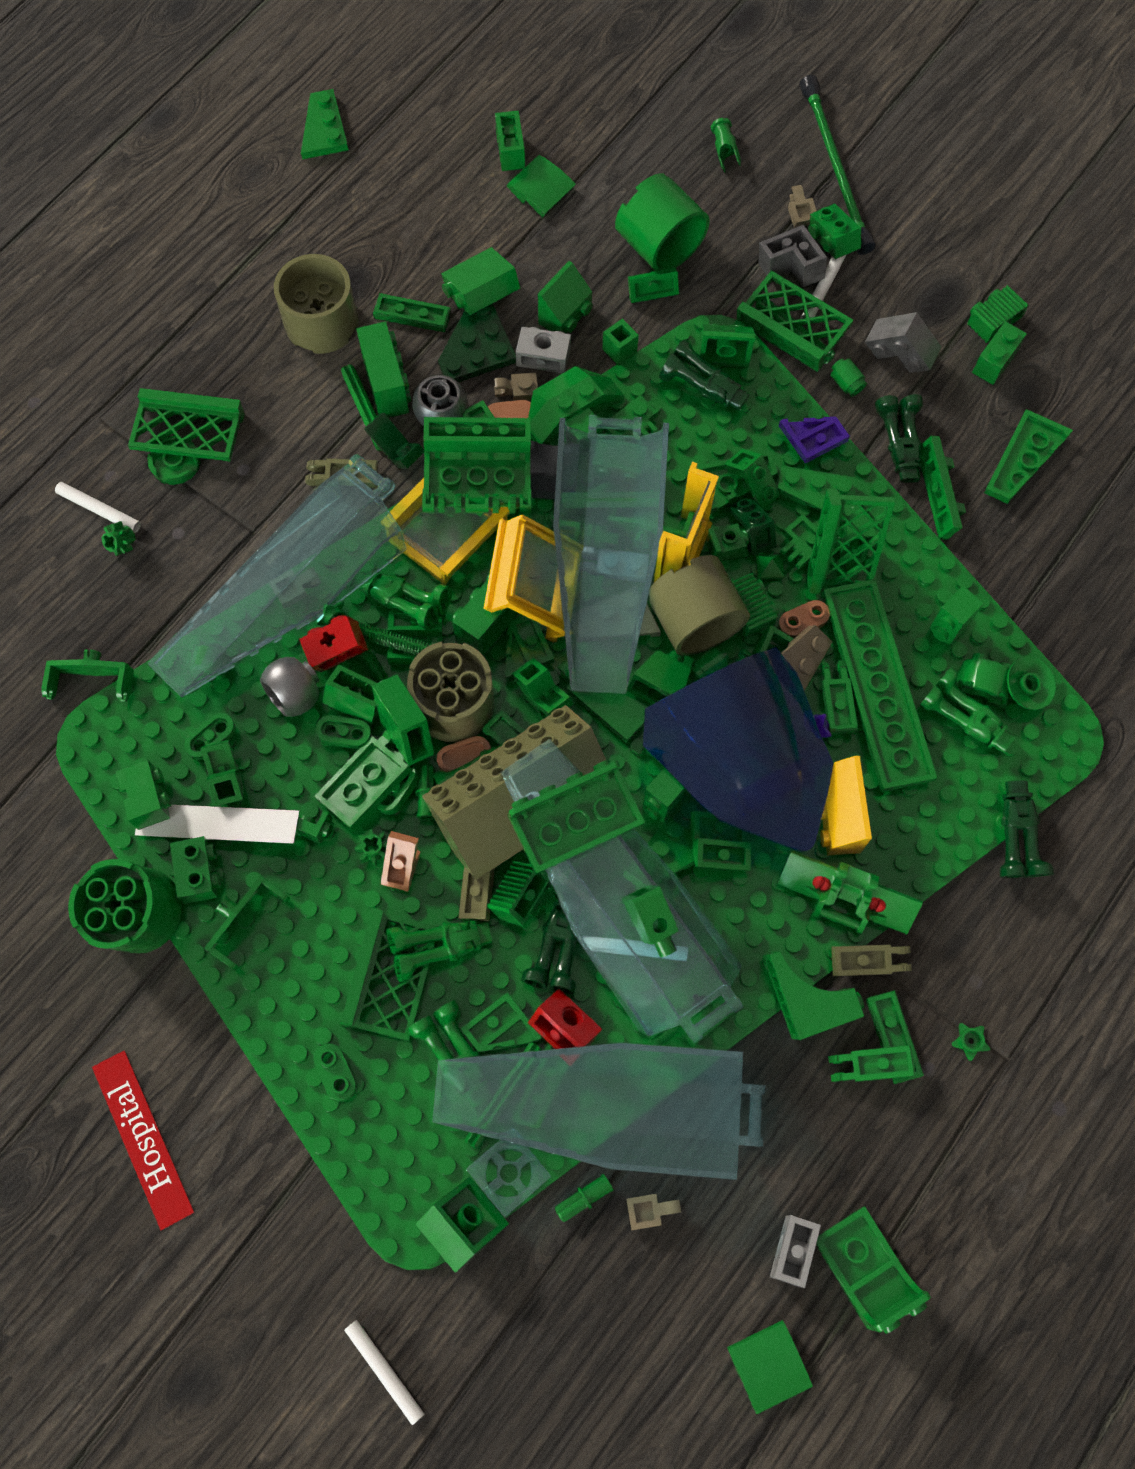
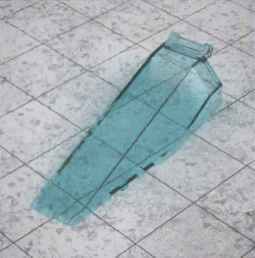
M589 415L588 433L569 427L565 418H560L553 528L571 691L626 694L657 560L659 541L663 533L669 423H663V427L658 432L641 436L642 417L614 419L597 418V415ZM597 428L633 430V436L596 434Z
M359 454L353 455L346 466L331 475L307 495L269 539L148 662L149 667L182 698L213 680L219 674L235 667L234 663L245 656H254L259 653V648L273 641V643H276L282 639L283 634L296 627L298 630L319 618L323 614L325 604L333 606L339 601L344 600L375 573L382 570L407 550L401 528L382 501L394 491L395 483L389 478L382 477L367 465L365 459ZM360 472L378 487L373 491L355 475Z
M548 739L504 769L501 775L515 802L524 797L532 800L540 796L538 793L540 790L555 784L556 788L567 784L566 779L580 771ZM634 829L546 870L575 937L640 1032L651 1036L681 1025L689 1038L694 1043H697L703 1038L702 1034L731 1012L734 1011L736 1013L743 1008V1004L731 990V986L742 967L739 960L670 867ZM647 885L660 886L679 930L671 935L677 951L663 958H660L654 944L650 945L642 941L621 899ZM657 919L653 923L654 930L658 925ZM722 995L725 1002L694 1025L690 1018Z
M613 1043L438 1060L432 1122L614 1170L737 1180L739 1145L763 1147V1137H760L762 1094H765L766 1085L742 1083L743 1052ZM741 1093H750L748 1136L739 1135Z

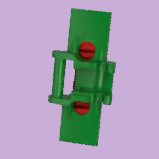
M792 850L777 883L817 899L812 916L816 918L822 916L855 929V933L860 935L863 933L869 920L908 934L923 904L921 900L879 885V876L843 862H840L838 868ZM837 898L853 903L857 906L855 914L860 919L824 906V904L834 905Z

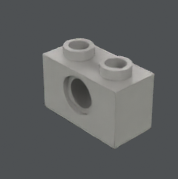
M521 327L516 348V366L556 373L566 372L571 349V334H565L561 331L540 330L536 327Z
M793 1215L785 1216L770 1278L805 1288L821 1225Z

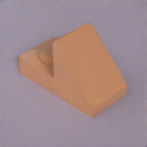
M391 831L387 840L381 885L408 892L420 856V851L417 850L419 838Z

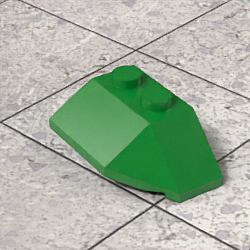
M574 366L533 390L528 418H531V436L537 443L547 445L563 435V421L587 407L591 409L594 415L599 414L624 399V394L610 377Z

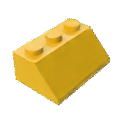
M853 756L822 766L813 778L814 792L819 793L820 803H817V816L819 820H823L824 828L820 834L822 847H826L827 856L861 853L872 839L860 756Z

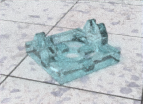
M513 1129L466 1169L504 1218L551 1178V1175ZM511 1149L523 1155L513 1162L505 1161L498 1152ZM492 1159L498 1167L497 1178L488 1185L486 1169L488 1162ZM530 1162L532 1176L526 1188L520 1180L521 1169ZM507 1164L514 1165L518 1171L517 1178L509 1183L504 1182L500 1177L502 1167ZM502 1185H513L519 1194L505 1197L496 1194L495 1191Z

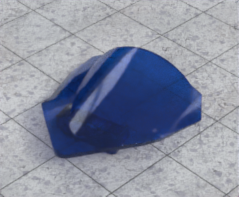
M777 648L759 652L732 663L645 708L643 746L719 821L797 851H808L814 846L834 763L820 735L798 673Z

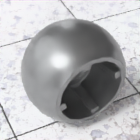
M435 375L424 379L418 385L413 395L412 407L416 418L424 426V417H463V413L468 407V399L465 390L456 380L449 376Z
M295 657L279 658L270 663L261 675L260 682L264 691L276 708L286 717L298 716L307 712L318 700L319 689L316 683L319 682V678L306 661L301 663Z

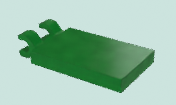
M583 641L576 648L578 651L576 656L584 664L576 671L568 661L564 660L558 666L559 671L557 674L569 683L566 687V692L627 744L659 708L628 692L627 688L633 676L602 650L596 655L592 648Z
M385 730L378 740L371 736L314 797L352 831H355L412 769L407 765L401 753H397L393 749L397 747Z

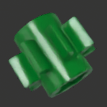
M122 521L104 527L106 533L101 538L106 550L114 552L115 556L133 550L131 544L136 539L134 531L129 526H123Z
M370 829L369 834L366 836H358L361 845L356 846L355 851L356 853H363L360 858L361 862L365 863L367 860H370L374 866H377V861L385 859L387 842L383 843L386 838L385 833L382 832L376 835ZM369 845H372V846H376V845H377V846H378V849H377L376 851H375L374 849H371V850L369 851L368 846H369Z

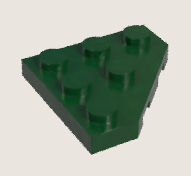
M493 303L472 315L464 311L438 359V366L442 375L449 376L459 383L516 363L515 352Z

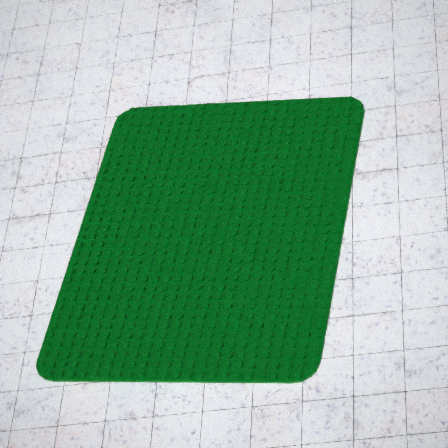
M723 315L697 316L642 348L619 366L616 365L601 374L610 377L624 394V399L598 414L603 423L640 395L658 411L657 417L651 422L658 428L660 434L656 437L652 436V440L649 443L643 440L645 446L650 447L643 484L627 485L619 480H611L616 484L619 493H663V508L623 509L620 518L648 520L683 531L687 519L682 518L681 513L688 471L692 462L702 465L731 459L742 448L756 453L771 450L778 471L777 478L773 479L776 486L780 466L783 465L858 478L856 496L894 497L895 505L874 579L880 592L937 779L933 782L881 792L855 702L857 732L833 734L828 738H820L818 741L819 748L815 756L789 774L756 735L755 730L760 721L782 705H785L788 710H793L797 714L801 725L805 723L804 712L807 710L813 715L826 714L821 685V665L818 666L796 707H788L754 676L744 694L763 704L768 709L763 717L754 715L732 702L730 698L743 670V667L734 663L735 659L738 658L736 656L742 648L752 653L762 632L746 639L744 633L740 630L728 640L714 647L717 650L722 649L728 655L730 661L728 662L729 669L709 685L704 684L703 686H699L689 674L682 698L677 706L680 714L679 721L682 722L684 728L682 737L679 740L685 742V744L690 740L705 752L714 741L720 739L738 721L744 728L742 735L744 745L757 758L773 767V771L783 784L782 787L784 785L787 787L785 791L794 800L782 812L777 814L770 806L766 808L762 802L744 791L743 786L731 774L717 764L710 763L706 776L670 817L691 831V812L693 811L747 816V842H751V871L695 867L694 864L692 867L676 873L679 878V886L672 915L679 931L671 935L675 946L688 947L686 962L583 949L584 934L642 941L621 899L639 888L622 875L664 824L659 818L657 820L652 819L644 811L643 800L645 789L666 767L668 762L645 754L647 748L642 747L647 732L653 733L649 730V726L659 710L626 744L566 692V687L569 683L557 674L559 671L558 666L564 660L568 661L576 671L584 664L576 656L578 652L576 648L581 643H576L572 634L557 638V642L554 643L546 639L555 662L544 667L548 669L555 685L571 697L573 705L569 708L591 726L606 760H609L610 763L618 761L620 765L619 770L645 824L612 839L613 842L609 841L610 845L607 843L608 847L605 846L606 849L602 848L603 852L600 850L601 854L597 853L598 857L595 855L596 859L592 858L593 862L590 860L591 864L587 863L588 867L585 865L586 869L582 868L583 871L580 870L581 874L577 873L578 876L575 875L576 879L572 877L573 881L570 880L571 884L567 882L568 886L565 884L566 889L562 887L564 891L582 896L580 907L583 909L580 915V933L582 935L581 939L576 943L570 969V977L576 982V989L574 994L566 995L592 1018L602 1030L592 1044L570 1064L539 1134L511 1121L538 1061L480 1147L474 1149L465 1142V1138L492 1098L473 1108L468 1098L463 1099V1093L450 1080L445 1079L443 1075L444 1070L439 1060L422 1039H415L410 1035L409 1041L340 1025L372 908L436 927L441 926L443 922L469 923V921L459 919L464 865L453 853L435 819L431 821L418 820V796L415 795L418 784L399 812L393 815H385L376 808L355 831H352L314 797L359 750L324 744L319 740L316 733V724L324 716L333 715L353 718L322 703L325 683L338 665L324 672L314 670L319 678V682L316 683L319 689L318 700L310 710L298 716H284L272 703L260 682L265 668L279 658L295 657L301 663L305 661L308 663L300 638L308 635L307 632L313 628L324 627V625H317L316 621L323 614L325 604L333 606L342 601L344 602L342 611L345 613V616L347 615L357 620L359 624L362 622V625L365 623V626L368 624V627L371 625V628L374 626V629L377 627V630L380 628V631L381 629H383V632L384 630L388 631L389 610L391 609L367 597L364 591L357 588L359 580L366 572L371 574L379 572L402 577L411 585L429 593H432L437 585L442 584L386 540L385 529L380 524V521L397 504L292 569L295 575L298 576L305 570L313 567L321 583L312 588H304L307 596L283 608L272 587L268 584L135 668L128 701L121 702L120 699H117L116 686L118 680H116L76 707L66 717L57 735L56 757L62 773L117 858L161 871L171 878L174 883L170 843L192 838L135 835L136 828L128 821L123 803L124 800L128 799L127 792L122 793L120 791L116 771L148 760L155 768H160L165 781L161 786L163 792L167 793L171 805L215 807L207 783L209 775L204 760L192 759L184 747L187 736L213 714H228L235 723L236 731L229 741L236 764H238L244 789L243 800L216 807L299 811L298 817L301 814L314 819L316 821L315 824H317L324 810L330 813L334 826L328 838L324 837L321 844L295 834L294 843L207 839L210 844H214L217 853V860L213 861L214 871H218L221 881V888H217L218 897L188 904L182 903L181 919L170 940L368 1245L385 1262L403 1269H432L446 1262L416 1226V1223L436 1202L469 1176L506 1219L778 1013L781 1007L763 955L773 951H781L791 970L804 982L813 986L833 971L832 946L867 945L888 929V927L869 920L863 933L860 935L855 933V929L822 916H818V918L812 916L817 899L777 884L791 850L838 868L840 862L877 875L879 876V885L924 902L1005 840V831L1001 824L1004 805L1002 795L1006 794L1005 782L1028 781L1029 792L1033 793L1031 799H1033L1037 815H1039L1085 780L1099 764L1104 741L1101 724L1091 707L850 438L848 442L804 463L780 429V420L788 419V422H800L804 418L822 419L823 417L830 416L756 334L749 367L712 365L723 369L736 383L742 385L741 389L750 394L739 411L732 406L725 407V403L719 404L704 398L700 391L682 378L675 376L669 382L659 378L667 359L671 354H674L676 347L682 340L689 341L692 344L693 350L699 354L702 324L715 323L726 326L742 325L747 327L739 320ZM684 363L692 370H694L696 373H698L700 376L704 377L705 379H708V377L704 375L702 372H700L698 369H696L688 363ZM603 430L602 438H604V439H609V440H613V439ZM562 435L547 445L560 446L569 443ZM629 439L625 441V443L633 444ZM598 442L577 453L573 493H589V491L611 481L601 480L597 476L592 475V464ZM750 492L731 504L737 503L741 499L753 498ZM780 495L764 509L774 520L777 547L760 554L780 553L781 549L790 542L783 535L784 529L802 514L818 527L821 511L808 505L802 506ZM531 498V513H520L519 509H516V513H510L507 516V521L522 514L532 520H536L560 507V500ZM729 505L710 515L711 528H714V530L737 523L740 530L745 529L729 511ZM446 506L445 513H438V508H435L434 513H423L422 511L402 533L440 563L444 564L488 517L484 514L479 517L476 513H466L465 508H462V513H455L454 506ZM876 506L873 508V517L875 518L883 513L886 506ZM583 509V512L580 510L581 514L577 512L578 515L574 513L575 517L571 515L572 518L568 516L569 520L567 517L566 520L587 525L607 527L606 533H610L608 518L612 509H586V511ZM553 525L551 528L549 526L550 530L565 538L572 539L573 529H560ZM874 526L876 536L879 533V530ZM699 527V529H698V531H697V534H696L695 539H694V541H693L692 547H693V545H694V542H695V540H696V537H697V535H698V532H699V530H700V527ZM497 530L450 577L446 584L452 590V597L448 610L443 616V644L456 643L452 623L453 615L460 607L464 608L470 601L469 598L472 592L477 587L481 588L486 582L491 569ZM525 535L518 572L529 579L530 602L550 612L559 552L564 550L536 535L535 537L532 535L533 539L529 537L530 540ZM619 535L618 546L604 545V550L652 555L649 583L604 579L601 588L605 593V598H597L589 601L587 604L583 603L580 593L573 591L570 614L639 587L661 632L660 636L650 637V635L636 636L633 639L620 637L609 638L608 641L585 642L596 655L603 650L633 676L656 651H662L669 655L675 649L649 602L648 590L654 583L659 545L652 544L650 550H645L647 544L645 543L642 550L636 546V540ZM706 541L699 557L711 555ZM746 545L744 556L721 562L731 581H735L750 573H753L754 577L758 579L755 555L753 556L749 552L748 545ZM792 550L787 555H782L785 578L761 580L765 586L767 599L769 602L773 601L778 609V616L774 626L777 629L780 617L785 612L813 600L824 602L822 593L824 589H827L821 588L820 593L809 592L806 580L809 563L801 570H798L795 565L801 560L800 558L796 559L793 563L787 560L793 553ZM869 550L866 559L873 555L871 550ZM838 554L834 557L835 560H838ZM578 558V563H593L597 566L598 561ZM848 561L842 567L847 572L858 564L855 561ZM836 569L829 573L826 579H836L842 574ZM862 570L852 578L865 581L867 574ZM576 572L574 585L581 582L582 574ZM964 586L984 604L971 624L949 646L945 642L939 641L929 628L941 607ZM406 597L404 598L405 600L413 604L421 606L420 603ZM812 610L815 615L821 614L818 610ZM828 618L827 623L819 629L832 641V644L821 662H828L831 679H838L836 666L838 661L842 659L830 618ZM794 620L788 621L792 626L797 625ZM538 623L546 638L547 627ZM507 629L485 656L491 670L495 703L492 718L500 710H503L523 729L527 730L530 725L540 722L547 716L544 713L540 715L521 692L515 679L509 681L505 679ZM367 641L389 678L397 674L407 688L410 665H388V647ZM770 641L757 671L766 667L770 663L769 660L782 653L785 649ZM205 642H212L223 646L229 656V663L224 678L220 681H213L211 685L198 682L196 680L197 676L189 668L195 648L204 645ZM707 651L684 656L683 664L691 668L692 663ZM974 653H981L986 655L989 660L998 663H1009L1011 665L1022 657H1036L1049 666L1055 677V696L1048 706L1039 710H1029L1021 707L1011 695L1009 696L1006 709L987 703V700L983 697H971L982 705H988L1002 720V727L1006 724L1008 726L1006 730L1016 737L1004 753L994 746L989 748L985 743L964 733V729L942 714L934 710H926L920 706L921 702L950 667L954 668L959 675L962 663L967 659H971ZM359 655L339 664L374 681L373 676H371ZM944 696V698L955 708H957L967 716H971V714H969L966 710H964L963 708H961L960 706H958L957 704H955L954 702H952ZM379 716L372 726L369 725L372 736L378 740L385 731ZM221 726L218 729V732H224L226 730V726ZM329 729L326 734L333 735L336 730ZM480 732L478 735H476L485 738L489 742L490 748L497 746V744L483 732ZM356 733L353 738L360 739L363 734ZM431 737L434 755L413 764V766L418 771L420 766L428 764L434 766L435 772L439 771L440 768L437 763L438 752L441 748L456 742H444ZM205 744L198 745L196 750L201 751V747L205 746ZM726 749L734 761L749 774L752 773L743 762ZM853 756H860L872 839L861 853L827 856L826 847H822L820 834L824 828L823 820H819L817 816V803H820L819 793L814 792L813 778L822 766ZM406 777L403 782H406L409 777ZM370 829L376 835L384 832L386 838L383 843L387 842L391 831L419 838L417 850L420 851V856L408 892L381 885L384 866L383 859L377 861V866H374L370 860H367L365 863L361 862L360 858L363 853H356L355 847L361 845L359 835L366 836L369 834ZM369 845L368 849L369 851L371 849H374L376 851L378 849V846ZM524 849L495 867L492 897L496 893V889L499 888V884H502V879H505L504 875H506L507 870H510V865H513V860L529 862ZM575 857L546 870V872L552 878H555L554 876H558L557 873H560L559 871H562L563 868L565 869V866L570 864V861L575 859ZM261 875L286 893L291 899L286 903L262 885L257 888L213 946V948L239 966L234 971L204 948L226 920L224 916L215 912L218 905L221 904L227 908V906L221 903L226 896L238 905ZM666 881L659 886L666 889L669 887V884ZM557 892L558 896L555 894L556 898L552 897L553 901L550 899L551 903L547 902L548 906L545 904L546 908L542 907L543 911L540 909L541 913L537 912L538 916L534 915L536 918L532 917L531 919L528 917L524 926L504 922L490 911V921L487 922L492 943L482 945L480 950H473L460 956L457 961L443 960L429 963L414 1023L430 1015L440 1037L454 1059L459 1055L433 1017V1013L443 1005L456 1000L460 1009L456 1021L461 1030L463 1026L507 992L529 1020L538 1007L555 993L549 989L555 973L562 942L557 941L547 989L543 990L527 985L521 981L524 970L534 968L538 960L544 935L542 926L547 922L553 910L554 902L558 901L559 892ZM837 898L834 905L824 904V906L860 919L855 914L857 906L853 903ZM387 921L384 932L387 935L388 928L401 927L397 923ZM405 926L407 931L413 929L412 927ZM382 937V940H381L380 947H382V946H384V945L386 944V942H385V940L383 939V937ZM440 941L434 944V948L441 946ZM426 944L417 946V948L419 949L425 946ZM389 947L378 953L376 960L382 970L394 964V956ZM409 948L397 954L413 953L414 950ZM703 960L739 1002L740 1008L694 1048L678 1032L658 1049L653 1043L662 1034L658 1035L653 1041L647 1036L648 1032H651L666 1019V1015L655 1003L657 997ZM374 966L372 976L379 972L376 966ZM422 966L416 968L412 976L421 972ZM395 968L384 973L392 987L402 983L398 981ZM381 976L370 981L368 987L374 998L389 990ZM419 977L413 980L416 987L418 985ZM409 983L395 991L403 1006L414 1000L415 992ZM368 994L366 995L364 1004L371 1001ZM392 994L377 1001L384 1016L399 1009ZM693 998L692 1007L694 1009L700 1007L703 1010V1001H696ZM373 1004L362 1010L359 1022L372 1025L381 1019ZM412 1005L405 1009L408 1015H410ZM402 1011L387 1019L392 1030L405 1033L407 1020ZM382 1022L381 1024L377 1025L378 1027H382V1028H386V1029H387V1027L385 1026L384 1022ZM463 1034L466 1041L469 1043V1045L475 1052L476 1049L473 1047V1045L470 1043L467 1037ZM542 1037L540 1041L533 1043L544 1050L547 1041ZM324 1044H334L343 1051L354 1075L357 1089L354 1096L348 1101L338 1102L330 1098L316 1070L313 1057L316 1050ZM528 1044L479 1054L486 1076L484 1080L489 1079L490 1083L487 1085L493 1095H495ZM328 1053L324 1056L323 1061L325 1064L333 1061V1054ZM339 1080L336 1083L335 1088L337 1091H342L345 1088V1081Z

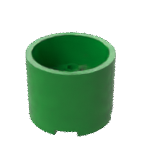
M664 173L650 176L635 187L638 192L631 198L628 204L622 203L615 220L616 231L655 271L677 268L684 263L700 246L710 224L708 214L672 178L667 177Z
M109 859L92 865L91 869L80 879L79 883L74 884L69 898L68 911L73 928L77 929L78 933L88 944L98 948L129 953H147L161 947L172 937L181 919L182 902L177 898L175 883L163 872L124 860Z

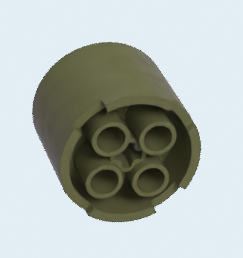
M307 254L292 259L280 269L274 282V294L289 340L295 346L298 345L302 348L313 350L315 354L330 353L345 346L349 342L348 339L353 334L355 328L358 327V315L350 278L344 266L326 255Z
M706 555L691 559L690 566L682 567L675 573L672 569L656 580L648 590L649 602L676 653L680 656L695 655L723 643L740 631L750 618L749 611L717 556Z
M438 642L426 647L414 658L409 667L407 689L427 719L430 736L444 742H459L482 732V728L492 718L495 703L491 670L485 657L477 649L465 643L462 645Z

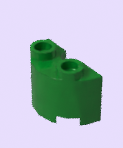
M974 653L971 659H967L962 663L956 685L968 696L983 697L987 700V703L1006 709L1010 696L1007 686V673L1011 664L998 663L989 660L984 654Z

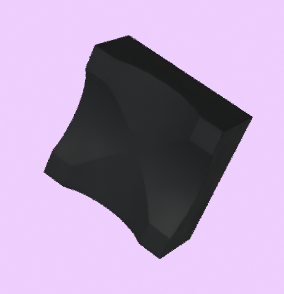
M531 441V498L560 500L561 493H573L577 445L553 446Z

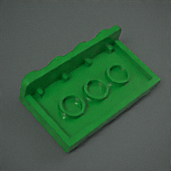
M609 760L602 761L593 766L594 771L584 776L582 772L576 773L566 779L567 784L556 788L555 784L540 790L538 792L540 796L532 800L524 797L511 804L512 809L508 811V818L536 875L645 824L619 770L620 765L618 761L612 763Z

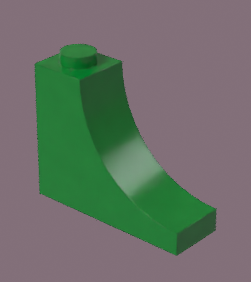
M773 951L763 955L792 1039L802 1040L864 1017L862 1011L864 1008L863 999L854 988H844L835 991L818 989L804 982L791 970L781 951Z

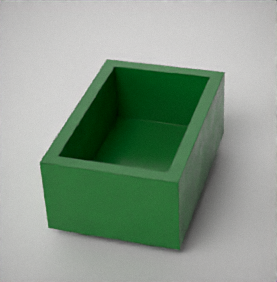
M386 321L356 328L362 358L378 415L385 413L390 418L409 413L408 403L412 402L407 375L403 371V362L400 352L397 350L394 331L388 330Z
M490 572L484 585L481 588L477 587L472 592L469 598L470 601L464 608L460 607L452 618L456 643L468 644L477 649L484 657L507 631L508 622L517 619L520 613L510 608L493 613L484 609ZM518 572L515 595L530 602L529 579Z

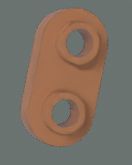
M813 600L789 610L780 617L778 629L795 638L808 626L816 625L818 628H822L830 616L828 606L822 601ZM812 610H818L821 614L815 615ZM794 620L797 625L792 626L788 621Z

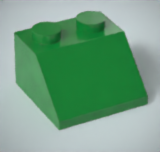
M568 261L538 293V324L552 332L571 333L582 316H587L593 307L592 290L571 261Z
M702 324L699 355L711 365L749 367L755 341L753 327H744L742 325Z
M470 1176L436 1202L416 1223V1226L455 1273L509 1225L507 1220Z

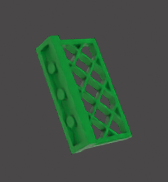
M772 270L749 299L739 305L736 320L743 322L747 327H753L755 334L816 372L821 369L826 357L853 324V319ZM771 281H774L781 285L782 291L768 293L767 286ZM797 295L801 298L802 303L788 305L787 296ZM783 297L785 306L771 308L770 299ZM766 300L767 309L757 310L752 305L755 301ZM817 307L822 310L823 316L809 318L808 308ZM803 309L805 319L792 321L790 311ZM786 312L788 321L778 323L773 320L772 314ZM838 320L844 325L841 329L830 330L828 321ZM824 322L826 331L812 333L811 324ZM807 325L808 334L798 335L794 333L793 327ZM827 337L828 345L824 350L814 344V339Z
M139 389L137 397L140 403L128 443L130 450L231 462L240 422L243 423L245 416L240 400ZM145 411L156 412L159 415L148 423L143 419ZM173 415H181L184 418L173 426L167 421ZM198 418H206L209 421L198 429L192 424ZM224 420L233 421L232 426L223 432L217 426ZM164 422L168 429L156 436L152 428ZM189 425L193 432L181 439L176 431ZM214 428L218 435L206 441L201 434ZM147 431L153 437L145 443L137 442L138 437ZM172 434L178 440L171 446L163 445L161 442ZM197 437L203 443L196 449L188 448L186 445ZM224 440L227 444L225 452H217L211 448Z
M838 489L826 490L806 574L810 593H820L821 588H832L863 582L852 578L862 570L867 574L865 581L874 579L895 505L894 497L839 495ZM845 504L857 505L860 508L849 516L843 512ZM876 506H886L885 511L875 518L869 512ZM865 514L870 521L857 528L853 521ZM849 525L853 532L841 538L838 535V531ZM875 526L879 533L868 540L863 533ZM859 537L864 543L852 550L847 544ZM843 547L847 554L835 560L832 554ZM870 549L873 555L862 562L858 555ZM854 559L858 565L846 572L842 565ZM836 569L842 574L836 579H826L827 575Z
M372 908L340 1025L409 1041L410 1033L408 1028L414 1024L429 964L423 965L421 972L412 976L408 981L392 987L384 973L393 969L394 964L382 970L376 958L378 953L389 947L387 935L384 932L387 921L399 924L401 929L406 932L427 930L436 926L387 914L383 910ZM405 926L412 927L413 929L407 931ZM382 937H383V939L385 940L386 944H385L384 946L380 947L381 940H382ZM435 942L428 943L419 949L417 946L412 948L414 952L434 948ZM374 966H376L379 972L372 976ZM381 976L389 990L374 998L368 987L370 981ZM419 977L418 985L416 987L413 980ZM409 983L415 992L414 1000L403 1006L395 991ZM368 994L371 1001L364 1004L366 995ZM392 994L399 1009L384 1016L377 1001ZM373 1004L381 1019L372 1025L359 1022L362 1010ZM412 1005L410 1015H408L405 1009ZM402 1011L407 1020L405 1033L392 1030L387 1019ZM382 1022H384V1024H385V1026L387 1027V1029H386V1028H382V1027H378L377 1025H379V1024H381Z

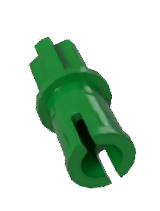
M424 764L418 768V789L415 791V795L418 796L417 818L421 821L434 820V817L422 796L435 786V779L432 775L435 773V768L433 765Z
M602 1174L582 1189L578 1187L576 1193L556 1205L555 1211L560 1220L566 1222L585 1208L591 1209V1204L614 1190L606 1176Z

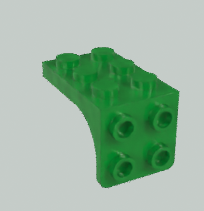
M865 1206L818 1235L817 1248L868 1330L884 1331L885 1334L890 1333L901 1325L899 1319L908 1314L915 1316L928 1307L925 1302L931 1298L928 1291L920 1289L905 1271Z

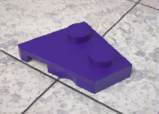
M823 417L822 419L804 418L800 422H788V419H782L779 423L780 429L804 463L848 442L850 435L837 417Z

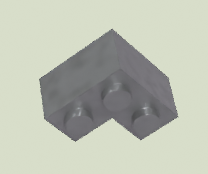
M804 225L759 242V265L766 275L771 270L780 276L792 271L802 287L825 279L827 257Z
M917 312L876 319L865 340V343L877 359L898 356L909 373L930 370L941 349V345Z

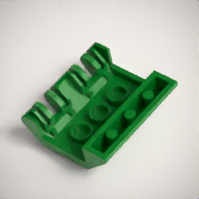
M424 417L423 513H434L435 508H438V513H445L446 506H454L455 513H462V508H465L466 513H489V509H493V513H499L500 507H508L509 513H516V509H519L520 513H531V418Z

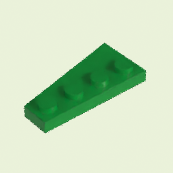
M1026 409L984 494L1008 504L1064 443L1073 430Z

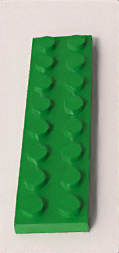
M876 580L824 589L822 595L825 604L828 606L829 618L841 659L846 663L848 678L851 680L853 699L881 792L935 781L937 775Z

